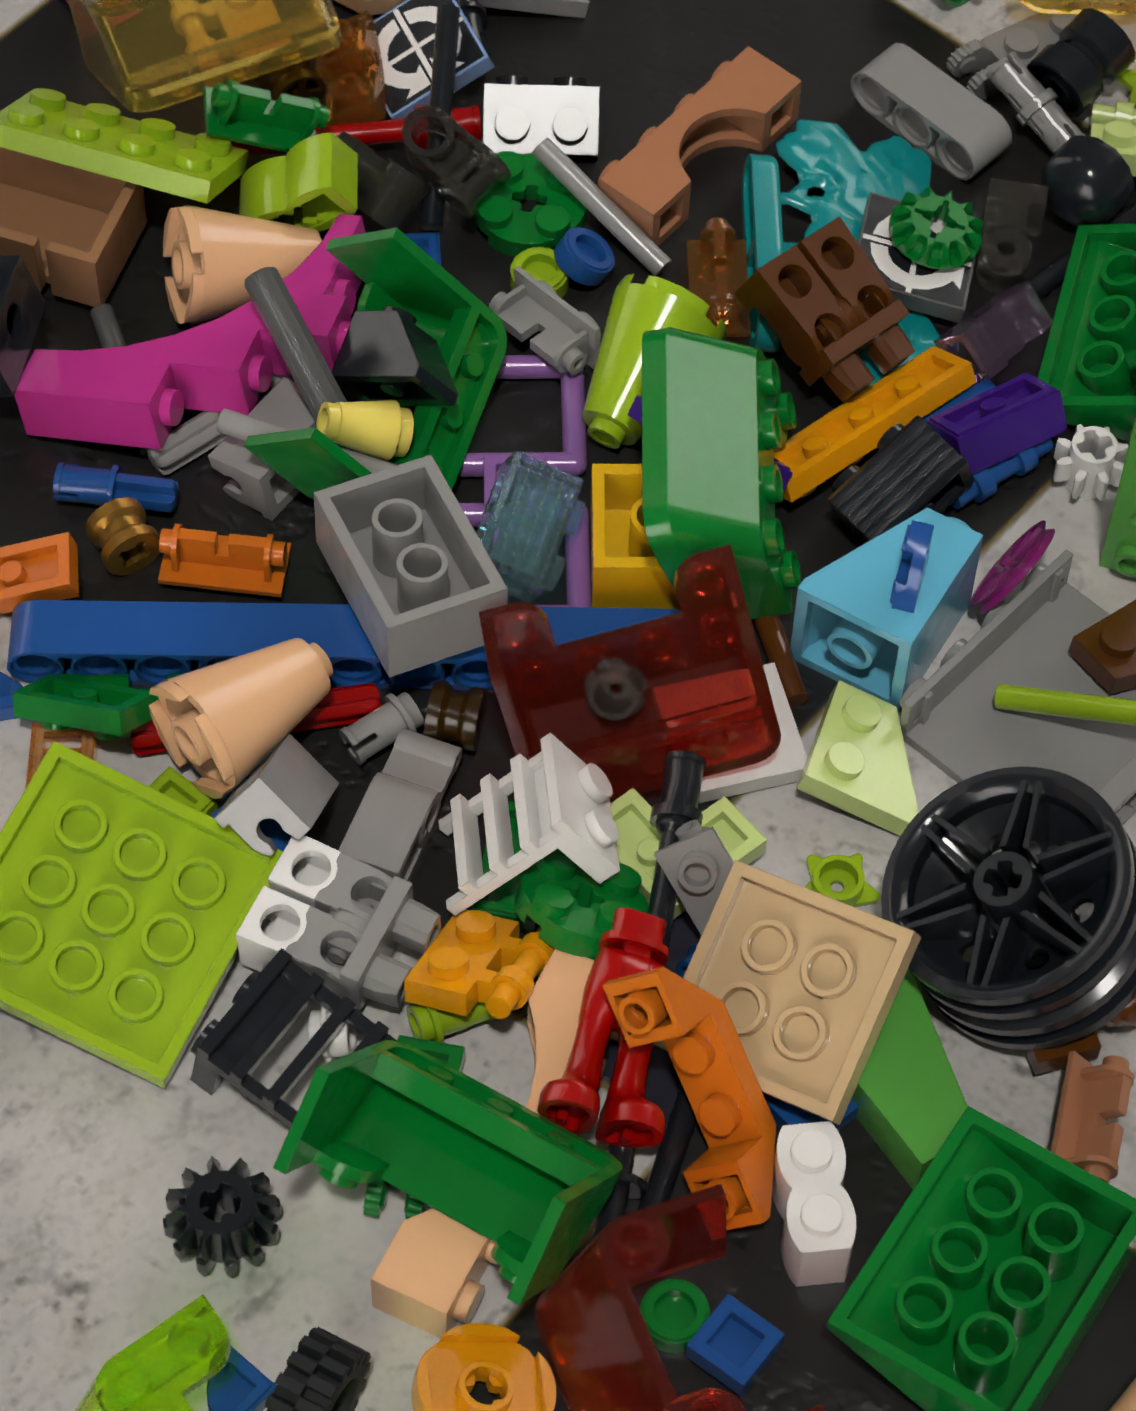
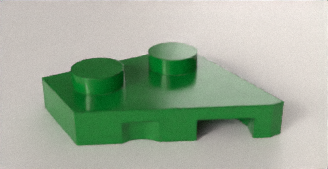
M48 674L12 693L14 717L39 721L40 726L47 730L58 731L78 728L93 731L94 737L101 740H120L131 736L132 730L152 720L149 705L159 698L149 694L150 688H130V674ZM168 674L167 679L182 674Z

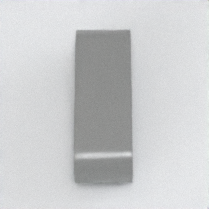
M903 43L891 45L852 76L851 89L853 95L864 110L901 138L908 141L913 147L923 150L932 161L960 180L971 179L1011 146L1012 132L1000 113Z

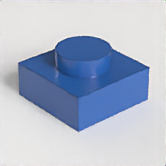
M728 1293L688 1342L685 1356L742 1397L783 1346L785 1333Z

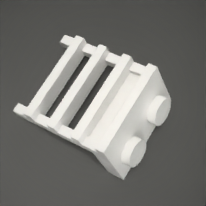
M549 733L540 739L542 750L540 753L529 760L519 753L510 759L511 772L499 780L490 773L480 779L481 792L470 800H467L461 794L450 800L451 812L438 820L439 829L444 834L449 836L453 833L458 889H460L459 892L446 900L447 910L455 916L556 849L563 852L599 884L619 872L620 866L616 841L619 839V832L612 818L610 804L613 790L607 776L596 764L589 763L587 765L552 733ZM513 792L519 843L522 849L514 854L507 798ZM481 813L484 815L488 862L491 869L484 875L477 818Z

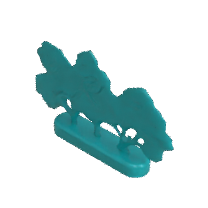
M800 119L796 123L797 131L786 134L782 140L776 143L779 156L797 172L800 183L789 192H780L777 160L771 155L748 154L744 164L741 188L745 281L757 269L794 245L799 244L783 242L781 205H791L800 211L810 214L812 223L804 233L805 238L840 216L857 241L869 193L872 192L902 200L906 192L920 195L927 186L930 187L932 161L929 155L920 148H913L908 141L900 136H892L886 140L876 141L869 146L867 151H860L837 123ZM812 187H820L825 191L823 196H806L808 189ZM757 308L750 312L747 311L749 346L760 348L762 352L773 353L779 351L782 348L780 337ZM907 309L910 314L898 325L906 334L915 352L887 374H882L865 350L858 354L875 378L863 390L933 345L945 350V342L926 315Z

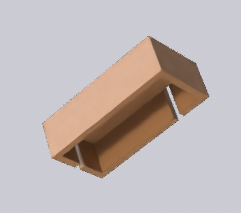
M0 147V255H21L39 291H42L44 285L49 283L51 284L52 295L93 307L104 304L147 224L143 186Z

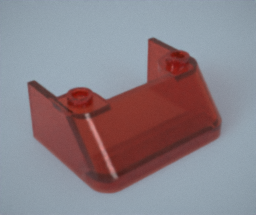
M721 1184L612 1220L539 1297L535 1308L537 1334L569 1411H746L743 1403L735 1395L722 1389L706 1388L677 1397L630 1289L632 1286L726 1256V1194ZM821 1404V1405H818V1406H815V1407H812V1408H809V1409H806V1410H803V1411H826V1410H825L823 1404Z

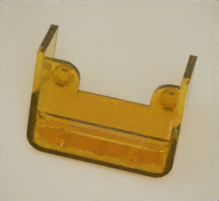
M68 0L86 68L128 111L137 113L159 110L201 96L205 86L214 87L216 83L225 84L228 79L240 83L329 53L343 43L339 19L331 0Z

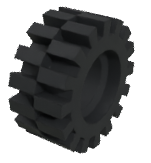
M320 1327L312 1328L309 1335H304L299 1341L297 1352L292 1351L288 1357L284 1373H279L274 1383L277 1385L275 1391L268 1396L264 1407L268 1408L266 1411H354L358 1403L356 1398L364 1389L367 1381L364 1377L370 1370L371 1363L369 1360L371 1354Z

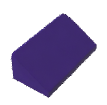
M1027 372L926 420V423L942 439L946 440L958 454L965 458L972 475L1048 440L1067 429L1061 391Z

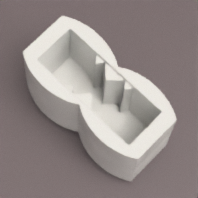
M831 1121L782 1125L778 1135L772 1195L776 1208L784 1219L781 1239L783 1264L789 1278L796 1287L844 1282L849 1270L856 1235V1214L853 1203L842 1186L846 1169L845 1147L838 1130Z

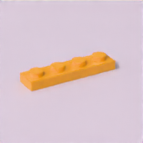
M933 345L787 439L786 442L782 443L780 449L773 450L774 458L790 467V471L793 472L784 490L783 499L792 503L798 498L811 494L824 481L844 468L851 467L860 462L864 455L877 447L880 438L892 426L900 423L906 426L917 415L923 418L975 384L976 378L972 363Z

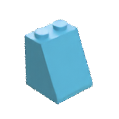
M926 508L806 577L797 590L790 646L795 661L837 682L840 680L896 706L898 713H900L902 708L899 702L904 692L916 679L925 675L970 606L969 603L984 535L972 530L960 519L946 517ZM912 520L934 525L929 559L914 613L893 609L892 603H890L893 583L901 562V549L908 524L911 525Z

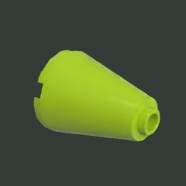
M634 274L626 275L619 282L613 294L582 412V419L589 427L587 430L588 434L595 441L609 448H619L621 444L633 445L642 436V424L627 414L636 396L641 397L642 336L645 331L672 327L725 340L727 337L726 325L722 319H720L717 327H715L706 317L710 306L703 299L682 286L660 277L649 275L644 284L632 283Z

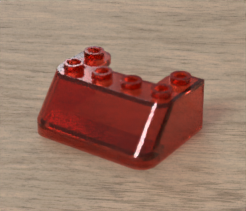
M731 544L694 554L679 565L674 575V586L681 609L680 613L568 643L556 644L548 616L536 605L516 602L480 611L479 617L489 674L515 755L521 753L527 760L531 759L542 751L540 739L552 733L587 765L594 763L605 773L613 790L610 802L615 801L632 788L639 794L662 789L665 757L672 751H689L704 757L707 763L703 777L756 764L770 757L780 744L781 732Z

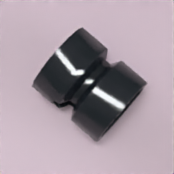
M1085 8L1059 33V40L1055 44H1048L1027 65V69L1045 89L1052 88L1058 96L1055 101L1067 116L1079 117L1103 93L1104 85H1111L1135 61V50L1125 31L1113 19L1093 8Z

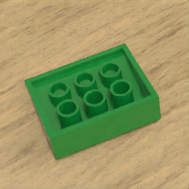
M1136 223L1078 225L1038 379L1061 391L1067 424L1074 426L1081 424L1083 427L1098 426L1102 428L1107 426L1115 438L1129 442L1136 418Z
M968 1106L827 1321L826 1328L924 1411H1040L1136 1254V1199Z

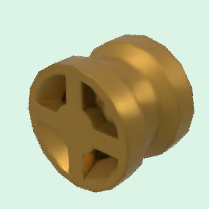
M116 498L103 504L92 513L85 525L87 536L91 543L96 547L102 548V562L113 575L122 576L140 571L151 564L160 554V536L152 526L145 524L147 520L146 512L141 503L135 498Z

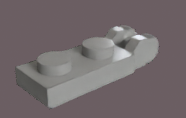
M1064 0L981 39V41L974 39L966 43L965 46L961 45L960 48H956L951 53V56L947 58L946 68L955 78H961L968 73L976 72L974 76H971L966 88L981 100H986L989 96L992 97L1001 93L992 81L986 77L991 67L1001 58L1015 51L1027 68V65L1048 44H1055L1059 40V33L1084 8L1077 0Z

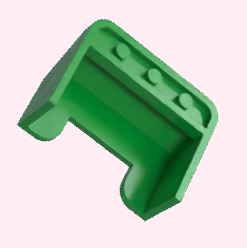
M667 327L645 331L642 336L643 520L650 548L684 608L697 619L698 627L793 613L792 588H798L801 584V572L797 554L794 550L786 551L781 522L778 518L775 519V503L783 501L784 490L782 476L778 465H774L773 450L780 449L782 443L786 442L788 429L796 428V410L793 397L790 392L782 393L777 363L774 359L766 360L760 348Z

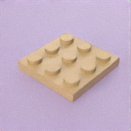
M735 860L683 978L724 1001L763 1093L840 1126L921 936L915 931ZM663 1040L654 1043L655 1046L667 1051Z

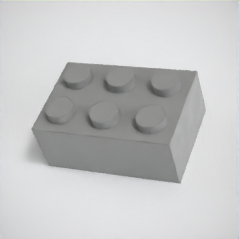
M432 455L314 492L316 543L389 678L507 638L508 588Z

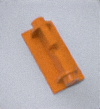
M175 523L173 529L162 528L159 552L164 554L158 584L282 597L291 543L276 541L275 534H268L267 537L229 533V536L217 535V532L183 528V524Z

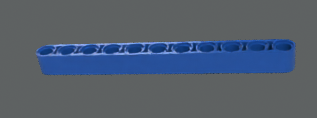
M31 600L20 603L13 609L7 659V670L10 675L26 683H32L48 674H130V685L155 686L166 680L168 674H185L293 638H301L308 644L312 642L318 644L327 654L333 667V675L329 677L331 688L374 683L378 689H432L434 681L437 679L448 681L456 690H469L475 686L486 688L487 690L653 692V688L699 679V636L697 619L691 613L678 609L508 606L507 638L389 678L350 604Z

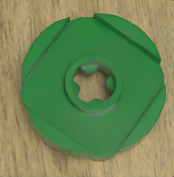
M503 151L494 155L489 162V167L475 181L471 194V217L476 230H478L479 226L480 230L488 236V244L491 247L511 257H516L520 252L533 247L553 249L569 229L574 227L585 228L587 209L529 153L517 154L513 151ZM535 200L542 205H535L532 212H525L521 210L520 202Z
M556 849L524 870L514 899L516 913L522 922L525 923L528 914L534 922L541 926L538 938L565 953L595 959L599 952L600 936L612 928L617 908L626 907L648 913L649 906L645 896L639 890L642 882L641 876L630 866L619 863L620 871L599 884L559 849Z

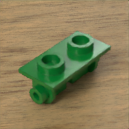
M230 79L225 84L216 83L214 87L205 86L203 88L206 136L288 153L300 141L316 135V128L323 130L328 122L329 108L320 105L318 98L310 97L306 99L281 93L277 101L271 100L269 90L237 84V81Z

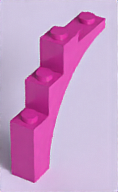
M339 214L322 242L292 273L283 279L331 371L351 323V314L356 303V293L362 280L330 254L326 247L330 239L365 233L363 219L359 215ZM250 301L218 319L175 335L133 345L81 351L35 349L22 372L14 396L27 435L161 450L173 426H177L181 422L184 409L221 413L224 408L248 415L253 410L261 392L268 390L272 375L292 377L253 301Z

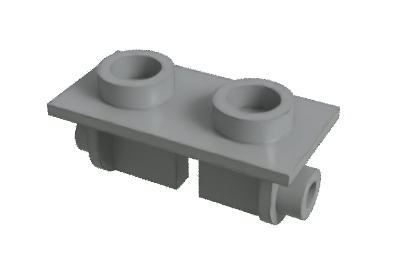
M519 266L514 268L515 289L508 294L505 292L497 293L489 304V308L501 319L505 330L521 342L537 331H540L541 333L529 340L530 349L560 373L570 372L571 374H577L586 364L594 369L601 344V331L595 320L586 312L577 311L561 299L547 282L536 280Z
M692 820L676 830L675 834L679 840L678 842L655 851L654 856L702 936L734 862L714 827H702L698 820Z

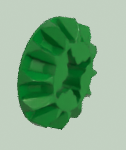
M929 186L920 195L906 192L901 202L894 206L889 219L890 236L898 250L913 262L928 268L953 269L968 263L977 254L983 240L981 238L983 220L973 217L972 203L959 204L955 202L952 190L944 196L936 195ZM937 218L943 220L945 224L941 233L938 232L935 238L930 237L932 232L930 226L933 220Z

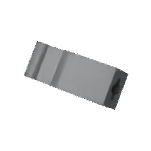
M402 728L397 735L392 752L382 772H377L373 777L338 851L382 871L392 879L394 876H397L409 882L436 824L444 793L460 764L462 748Z

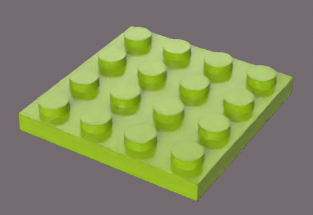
M53 741L0 832V1008L165 1089L239 953L236 933L263 886L269 888L268 878L283 851L276 848L273 855H263L255 851L230 825L227 824L223 828L213 817Z

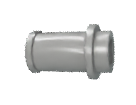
M403 692L398 696L392 693L384 697V705L348 727L338 730L343 744L348 742L351 744L347 751L357 764H363L366 762V759L394 743L402 728L417 733L416 729L424 725V718L408 693Z

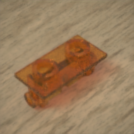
M712 218L706 222L705 227L701 230L700 240H687L689 291L703 299L710 306L706 317L715 327H717L720 319H722L726 325L727 337H751L750 312L745 309L734 294L748 279L745 240H736L735 230L726 219Z

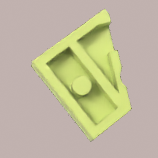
M839 680L830 693L796 788L901 836L907 825L919 811L897 707Z

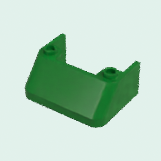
M397 227L330 239L326 250L366 283L358 301L357 311H382L383 307L386 306L403 309L412 314L417 319L416 325L438 343L458 392L455 406L400 405L402 408L410 409L413 414L414 430L412 442L404 457H392L387 462L400 465L432 455L452 490L506 352L507 336L504 325L496 313ZM315 427L251 435L247 437L244 444L246 449L311 499H314V492L372 474Z
M392 1040L380 1041L317 1067L273 1166L277 1171L287 1174L313 1162L320 1166L318 1172L324 1179L349 1189L356 1188L358 1183H372L382 1179L495 1242L491 1250V1256L500 1265L498 1269L499 1274L513 1284L507 1299L518 1305H521L557 1280L611 1195L623 1169L620 1161L606 1150L540 1116L538 1113L410 1045Z

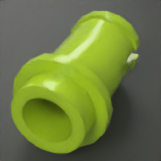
M481 1002L475 1004L467 1017L417 1004L407 1007V1017L414 1037L443 1043L444 1036L496 1019L487 1012L485 1003Z

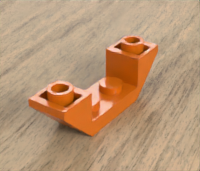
M665 967L609 980L602 986L628 1047L632 1048L663 1040L709 1147L707 1151L683 1171L708 1233L765 1223L771 1216L776 1123L724 1001Z

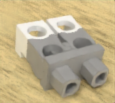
M306 835L299 840L291 837L268 878L269 888L263 886L236 933L240 964L262 972L282 948L292 955L291 961L310 976L314 972L324 979L323 985L342 999L347 996L357 1004L356 1009L361 1011L367 998L383 1004L400 1007L405 998L404 979L413 967L390 956L397 943L424 954L441 931V915L422 903L413 900V885L411 882L394 876L392 879L382 871Z

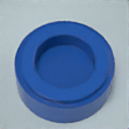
M574 227L569 229L554 248V257L561 270L574 281L586 286H596L602 283L615 265V257L609 244L600 235L586 228Z

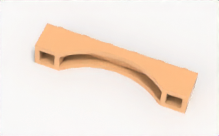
M556 948L537 980L533 994L528 999L527 1029L534 1054L535 1071L526 1108L538 1113L539 1097L544 1086L549 1081L562 1078L566 1069L577 1031L584 987L594 960L588 957L575 956ZM616 1031L611 1032L607 1045L611 1039L619 1042V1036ZM604 1058L602 1064L601 1078L606 1066V1059ZM434 1208L404 1220L371 1277L372 1306L438 1338H441L442 1334L455 1327L458 1320L468 1324L473 1318L484 1293L485 1286L479 1283L490 1262L499 1266L491 1256V1250L495 1242Z

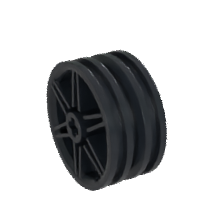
M1038 767L1002 768L972 776L955 784L930 801L907 825L899 837L886 866L881 896L883 919L915 931L921 936L908 969L943 1016L959 1030L978 1041L1007 1049L1034 1050L1050 1048L1075 1041L1102 1027L1117 1016L1136 996V847L1113 809L1094 789L1074 777L1051 769ZM1084 903H1093L1094 910L1091 916L1084 922H1080L1079 906ZM974 946L971 962L964 961L962 958L964 952ZM1044 965L1043 967H1041V968H1039V969H1035V970H1029V969H1027V968H1033V967H1037V966Z

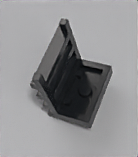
M281 948L261 973L255 970L244 981L232 1000L234 1005L220 1021L212 1020L198 1036L191 1048V1052L196 1057L190 1080L212 1096L226 1079L291 1128L298 1111L283 1101V1099L345 1024L364 1037L353 1052L383 1040H397L388 1034L389 1028L380 1021L376 1024L356 1010L357 1004L347 996L341 999L323 985L324 979L314 972L310 976L291 961L292 955ZM315 1000L332 1014L272 1087L267 1089L250 1075L308 1005Z

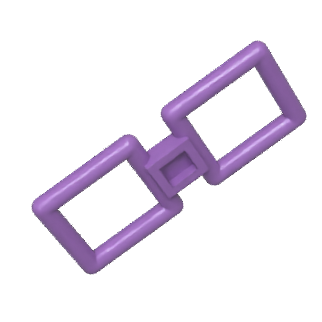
M504 355L496 379L561 380L562 452L466 453L457 477H484V503L459 504L472 527H565L567 604L508 606L592 608L588 509L580 502H546L545 477L579 476L587 468L586 423L582 419L585 405L584 368L577 374H571L570 372L560 373L539 355Z

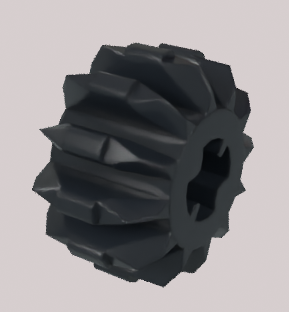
M211 1156L207 1162L208 1173L200 1175L185 1167L184 1173L181 1175L184 1188L168 1189L165 1200L167 1209L171 1212L163 1218L164 1232L169 1238L176 1239L173 1243L174 1253L181 1262L196 1257L197 1271L202 1273L203 1276L212 1270L216 1262L223 1263L226 1274L233 1278L238 1272L237 1260L244 1258L248 1262L259 1266L263 1260L261 1245L276 1244L279 1238V1229L274 1220L278 1219L281 1215L280 1199L276 1195L269 1194L271 1190L270 1179L264 1172L248 1177L247 1163L241 1157L231 1166L229 1171L221 1170L219 1161Z

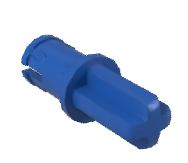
M59 462L54 474L53 492L55 494L53 498L57 502L63 501L102 506L116 498L130 497L137 499L145 510L171 513L175 511L177 506L179 486L178 482L171 479L126 474L123 472V467L118 464H114L111 469Z

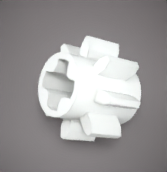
M1079 424L1076 427L1072 441L1065 438H1058L1053 457L1056 460L1053 480L1054 482L1064 481L1066 488L1072 493V498L1074 499L1078 497L1084 499L1098 498L1100 501H1104L1109 484L1119 487L1128 444H1118L1115 436L1107 426L1104 428L1098 426L1083 427Z

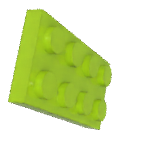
M33 89L0 111L1 148L206 204L244 174L246 170L249 150L231 146V141L206 136V133H199L195 136L176 131V126L173 123L163 119L145 118L139 121L120 115L121 111L118 108L108 104L90 103L84 106L66 101V96L63 93L52 89Z

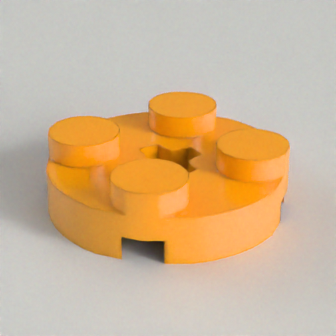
M463 1324L453 1327L442 1334L440 1341L430 1347L428 1351L426 1350L420 1359L412 1381V1407L414 1411H554L557 1395L555 1378L549 1363L539 1351L536 1357H534L527 1348L518 1344L520 1335L508 1328L494 1324ZM475 1381L486 1382L488 1392L500 1394L501 1399L494 1400L491 1405L482 1404L474 1400L469 1395V1392L472 1391Z

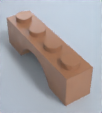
M748 46L731 62L724 61L713 73L710 81L695 94L689 93L684 96L676 106L674 113L658 127L652 126L647 129L640 137L636 147L620 161L613 160L601 173L597 186L659 246L689 219L691 180L684 170L685 166L696 156L720 147H745L762 152L798 119L802 80Z

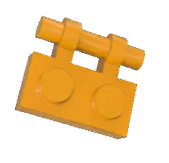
M465 909L458 915H453L404 979L405 1002L466 1017L475 1004L481 1002L485 1003L486 1010L492 1017L497 1019L507 1018L512 1010L522 1008L533 994L535 988L534 979L536 976L541 975L555 948L538 938L541 926L536 932L528 933L523 939H520L518 921L493 916L482 910Z

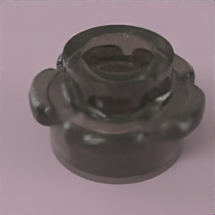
M608 658L599 662L598 669L591 670L587 674L584 682L585 693L590 707L600 717L608 720H621L637 713L643 707L646 700L643 692L646 691L648 685L645 675L638 667H629L620 658ZM611 684H620L622 686V691H613L611 689Z

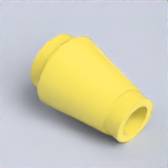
M396 400L324 402L318 412L316 428L335 444L387 462L392 457L402 458L407 454L412 442L414 419L411 410L400 407Z

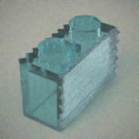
M515 451L501 464L476 534L506 584L508 594L530 603L541 595L544 590L551 592L557 585L565 565V558L557 555L564 534L572 536L576 531L584 514L586 503L577 499L583 484L581 477L572 476L569 472L561 471L558 467L550 466L547 462L538 461L535 457L527 456L524 452Z

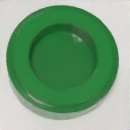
M667 1279L656 1283L645 1293L640 1305L639 1325L644 1338L650 1345L660 1351L673 1354L686 1352V1345L710 1316L708 1300L696 1285L685 1280Z

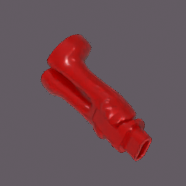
M626 907L615 910L612 928L600 936L599 952L587 977L577 1031L564 1074L560 1079L549 1081L540 1093L537 1112L540 1116L549 1119L574 1134H582L589 1131L598 1120L600 1110L598 1091L601 1084L603 1058L609 1036L612 1031H616L619 1036V1047L608 1092L600 1112L595 1133L596 1140L604 1144L634 1148L652 1147L661 1143L664 1137L666 1120L663 1110L653 1102L645 1099L646 1077L655 1042L632 1048L628 1047L602 986L612 979L660 967L666 968L664 964L668 961L669 948L663 944L666 921L662 918Z

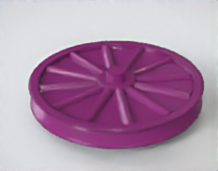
M1042 520L1022 534L982 579L971 597L970 606H979V614H984L999 604L1024 579L1044 554L1054 537L1055 529H1046V521Z

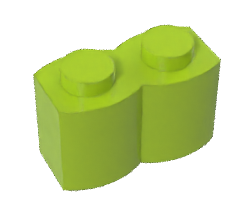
M331 132L317 134L300 141L289 150L286 156L268 158L250 167L240 179L239 215L313 228L317 231L330 229L339 214L354 215L357 211L358 154Z

